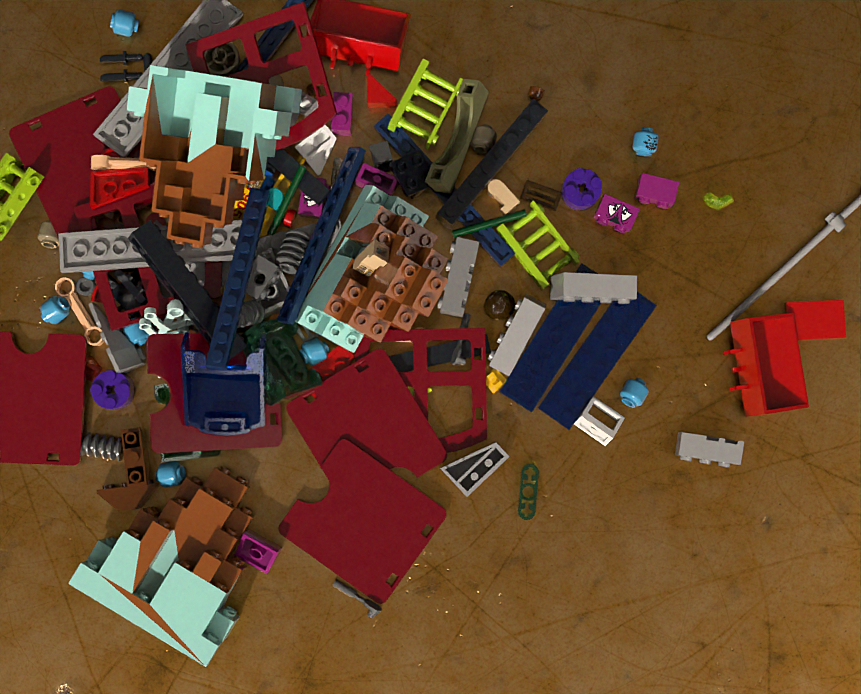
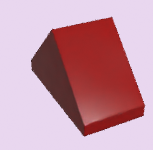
M371 74L367 76L368 108L395 107L397 99Z

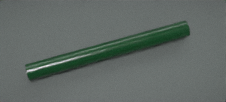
M299 165L267 233L272 236L276 233L307 167L304 165Z
M525 209L452 230L453 238L526 217L527 213Z

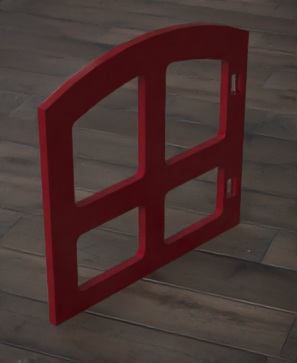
M305 2L185 44L193 72L210 74L204 56L205 51L237 39L242 40L249 67L246 70L226 77L270 84L269 79L271 77L302 66L308 67L319 106L307 117L291 126L289 136H282L281 140L277 139L275 151L311 136L337 115ZM293 20L300 39L301 50L264 63L257 43L256 33ZM306 24L309 36L303 37L300 26ZM323 84L326 96L321 97L318 86Z
M155 182L150 183V188L95 209H91L90 202L73 207L80 231H93L91 218L115 210L120 211L125 229L141 227L135 205L153 199ZM222 261L205 262V281L203 287L209 292V297L212 300L219 298L221 295ZM138 267L148 303L124 312L118 311L107 274L112 270L93 271L111 331L139 323L140 319L145 318L144 310L148 307L155 308L158 317L167 314V305L174 298L172 296L163 298L157 277L150 267ZM137 311L140 312L142 317L130 320L129 314Z
M485 328L410 329L409 332L402 329L387 330L382 341H411L413 343L414 369L412 372H399L407 387L414 388V399L427 420L428 388L430 386L469 385L472 388L473 426L465 431L440 437L439 440L446 452L459 451L486 440ZM363 336L355 350V362L369 354V344L377 341ZM430 340H469L471 342V369L469 371H429L427 369V342ZM474 348H481V360H474ZM365 361L356 368L360 373L369 366ZM482 407V419H475V408Z

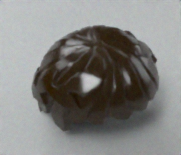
M505 290L491 292L484 303L486 314L495 320H504L514 313L516 306L514 297Z

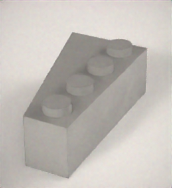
M457 237L456 242L452 241L450 252L453 253L452 260H448L446 271H449V280L443 289L445 290L444 296L439 298L437 307L441 309V314L463 318L479 247L478 241Z
M563 272L550 277V300H563L565 302H573L575 300L594 302V300H600V303H612V300L618 301L619 304H629L630 300L637 299V276Z
M525 294L523 300L519 298L514 308L517 310L515 316L511 315L506 323V326H508L506 333H501L497 340V343H499L497 350L493 349L488 357L491 361L490 367L510 376L546 308V303L528 294Z

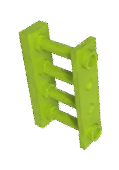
M423 58L389 122L388 129L395 132L397 127H403L427 139L425 148L429 149L431 144L435 145L439 137L436 133L455 96L458 95L463 79L460 78L457 85L435 75L428 69L429 61ZM428 79L453 93L447 101L421 88V80ZM413 95H420L442 106L444 110L441 116L438 117L413 104L414 102L411 101ZM405 111H412L435 123L436 126L432 133L406 121L405 117H403Z
M5 153L0 161V198L5 191L10 193L5 203L0 201V241L3 240L44 178V176L28 167L26 172L22 170L23 163L8 153ZM17 175L21 179L16 187H13L10 183Z
M533 200L529 205L532 210L527 213L526 217L520 218L510 227L501 224L497 227L496 231L513 250L516 258L542 291L549 285L547 282L549 277L569 262L576 266L580 262L578 259L580 256L574 248L570 249L544 215L545 210L541 204H536ZM537 216L543 226L523 241L519 240L517 242L513 237L515 235L514 232ZM548 231L555 240L533 257H528L525 253L526 247ZM560 246L566 256L545 272H540L536 267L537 263Z

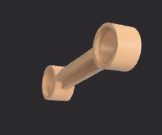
M107 155L91 156V169L103 171L148 167L146 162L139 161V158H119ZM148 167L149 170L156 172L157 168Z
M66 277L60 278L55 284V290L60 296L67 299L85 329L84 336L87 339V343L94 346L102 345L105 342L102 338L96 343L90 341L89 335L91 331L97 329L101 332L103 330L94 324L76 294L75 281ZM65 281H70L72 284V290L68 294H63L60 291V286Z

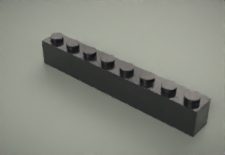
M533 99L441 207L435 218L451 230L488 186L490 181L493 180L541 123L548 110Z
M150 220L133 231L128 239L172 297L181 301L185 314L208 344L211 345L220 307L210 299L209 292L206 288L201 287L196 275L188 270L184 259L175 253L171 242L165 240L160 228ZM236 333L230 359L247 347L244 338L240 334Z

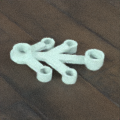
M174 299L167 305V315L164 321L156 315L155 308H146L144 310L145 318L139 320V328L149 335L189 333V326L193 325V323L186 314L183 315L182 320L173 322L175 317L183 315V304L180 300ZM151 322L159 329V331H156L151 327ZM176 328H177L176 331H172V332H168V333H167V331H170V330H173V329H176Z

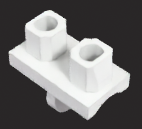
M302 92L299 113L307 117L319 105L316 99Z

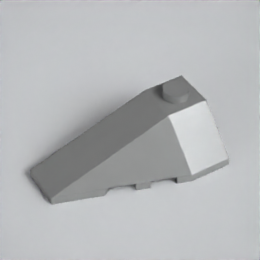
M89 303L97 326L99 328L102 327L103 331H101L100 335L102 340L109 345L106 351L116 372L127 374L145 365L144 359H146V355L142 348L139 349L137 345H133L121 329L111 331L106 313L97 304Z

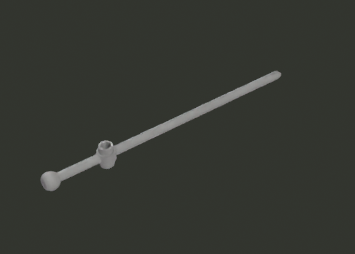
M861 194L838 215L833 211L827 216L825 220L828 224L707 335V339L713 340L730 325V322L740 316L833 229L839 233L847 225L843 220L861 205Z

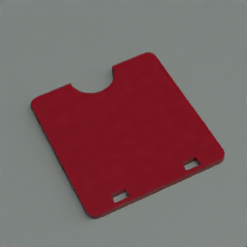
M111 86L104 87L11 128L9 131V136L25 170L30 167L44 176L36 192L58 238V233L81 232L73 207L90 202L91 171H101L91 169V156L101 155L103 150L109 148L93 134L121 101L116 90ZM93 98L96 99L97 103L86 107L84 102ZM41 121L42 127L32 131L29 126ZM141 140L126 158L140 157ZM150 170V183L155 182L156 172ZM153 199L137 203L135 210L138 211L151 205ZM96 217L91 218L93 231L98 229Z
M0 332V463L74 466L81 462L87 361V339L85 336L49 333L47 342L40 351L27 354L16 346L13 332ZM49 453H59V460H48Z
M272 332L237 333L244 338L247 347L229 360L227 371L206 367L205 364L210 345L201 333L152 334L148 336L146 340L147 373L161 377L170 389V399L167 405L162 410L149 414L151 449L155 453H174L279 446L282 443L277 338ZM267 354H272L273 366L267 365ZM271 413H275L276 425H270Z
M381 348L372 351L301 394L286 406L287 413L320 467L341 439H348L387 468L403 467L413 472L417 478L447 459L445 448L390 357ZM366 361L369 367L359 373L356 367ZM315 392L318 398L308 403L305 398Z
M341 439L320 467L329 479L327 495L322 500L314 503L297 499L279 524L278 531L286 539L378 604H383L388 600L445 520L447 513L445 508L348 439ZM428 524L433 528L425 537L421 532ZM394 573L398 577L396 578L394 583L390 585L386 581L388 580L390 575Z

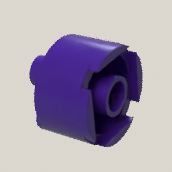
M577 168L566 177L561 188L565 204L574 210H584L592 207L602 192V181L598 175L584 168ZM581 186L584 187V191L582 193L579 192V188Z
M108 370L100 373L94 379L90 392L94 401L99 406L105 409H121L132 402L135 386L133 380L127 374ZM111 387H115V394L111 393Z

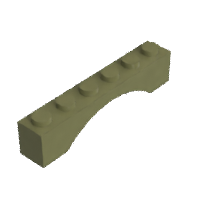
M463 79L457 95V113L452 136L442 155L431 164L425 180L435 192L452 194L489 93L480 80Z

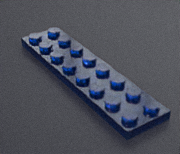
M582 263L575 272L598 274ZM557 300L499 392L532 412L599 308L600 300H594V302H582V300L565 302Z
M638 292L637 299L630 300L629 304H619L618 301L613 300L540 403L538 409L567 430H570L657 305Z

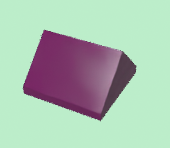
M248 529L243 533L234 556H238L246 563L268 574L282 547Z

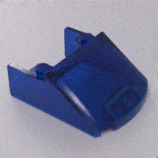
M185 332L181 343L185 425L188 427L189 425L194 426L203 433L224 436L246 434L251 432L252 429L260 426L261 428L264 427L267 389L266 334L261 335L259 351L251 352L247 356L246 365H228L227 371L207 368L205 365L206 355L200 350H190L189 332Z

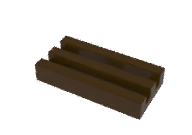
M526 180L520 199L528 202L534 200L536 204L540 203L542 207L556 211L562 192ZM528 186L556 195L557 198L555 199L550 196L541 194L539 192L528 189ZM528 193V194L534 195V196H536V197L545 199V200H547V201L553 202L554 205L549 204V203H546V202L541 201V200H538V199H535V198H533V197L527 196V195H525V194Z

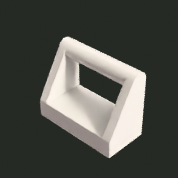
M593 396L574 425L606 446L614 438L625 417ZM592 405L617 421L612 430L588 413Z

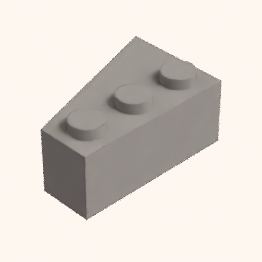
M678 432L675 455H679L680 460L686 461L698 458L699 463L711 464V461H716L718 466L730 467V464L741 465L744 441Z
M494 442L440 469L468 497L510 456Z

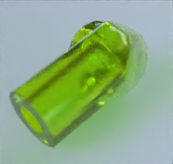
M707 193L704 201L709 207L719 210L733 203V198L730 194L719 198L712 193Z

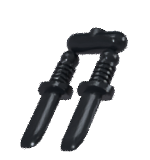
M123 51V54L101 56L100 63L123 62V65H127V61H142L144 58L145 72L152 63V55L145 53L143 57L140 53L127 54V51ZM124 69V73L103 74L100 76V81H124V83H128V80H138L143 73H127V69Z

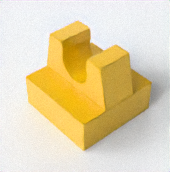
M494 368L486 374V386L493 394L507 382L506 378Z

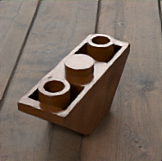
M141 427L121 430L127 487L148 485L150 464L148 448Z
M148 480V485L128 488L127 482L122 483V487L116 488L114 484L102 485L103 489L97 490V494L117 511L139 509L145 505L158 489L159 483H153V480Z

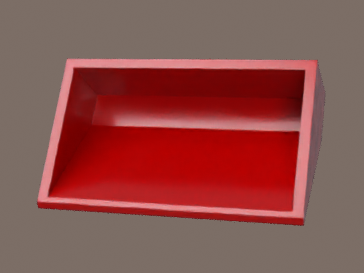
M317 0L310 21L320 55L331 57L330 69L335 68L337 59L347 60L349 66H353L354 62L366 64L365 76H368L371 73L372 66L398 71L411 13L349 0Z
M794 313L752 317L730 322L734 349L723 351V355L735 354L737 367H733L732 372H738L740 386L729 387V391L741 389L745 416L765 415L808 408L809 402Z

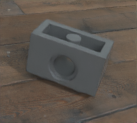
M258 255L253 262L246 294L258 302H261L262 299L265 300L270 293L269 287L272 283H276L281 275L279 273L280 268ZM260 275H264V283L257 284V277Z

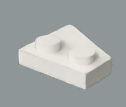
M325 125L311 136L305 138L295 148L306 159V162L317 176H319L337 138Z

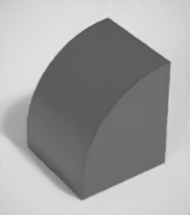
M388 141L369 145L374 167L384 172L391 171L389 164L393 159Z

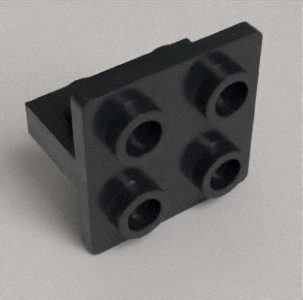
M420 150L390 162L389 166L406 197L416 198L425 189L430 188L425 182L430 166Z
M120 269L114 272V275L121 282L115 289H112L114 298L125 311L148 303L138 269L131 274L128 272L124 274ZM139 311L134 312V313H131V314H129V315H130L131 317H133V316H134L135 314H137Z

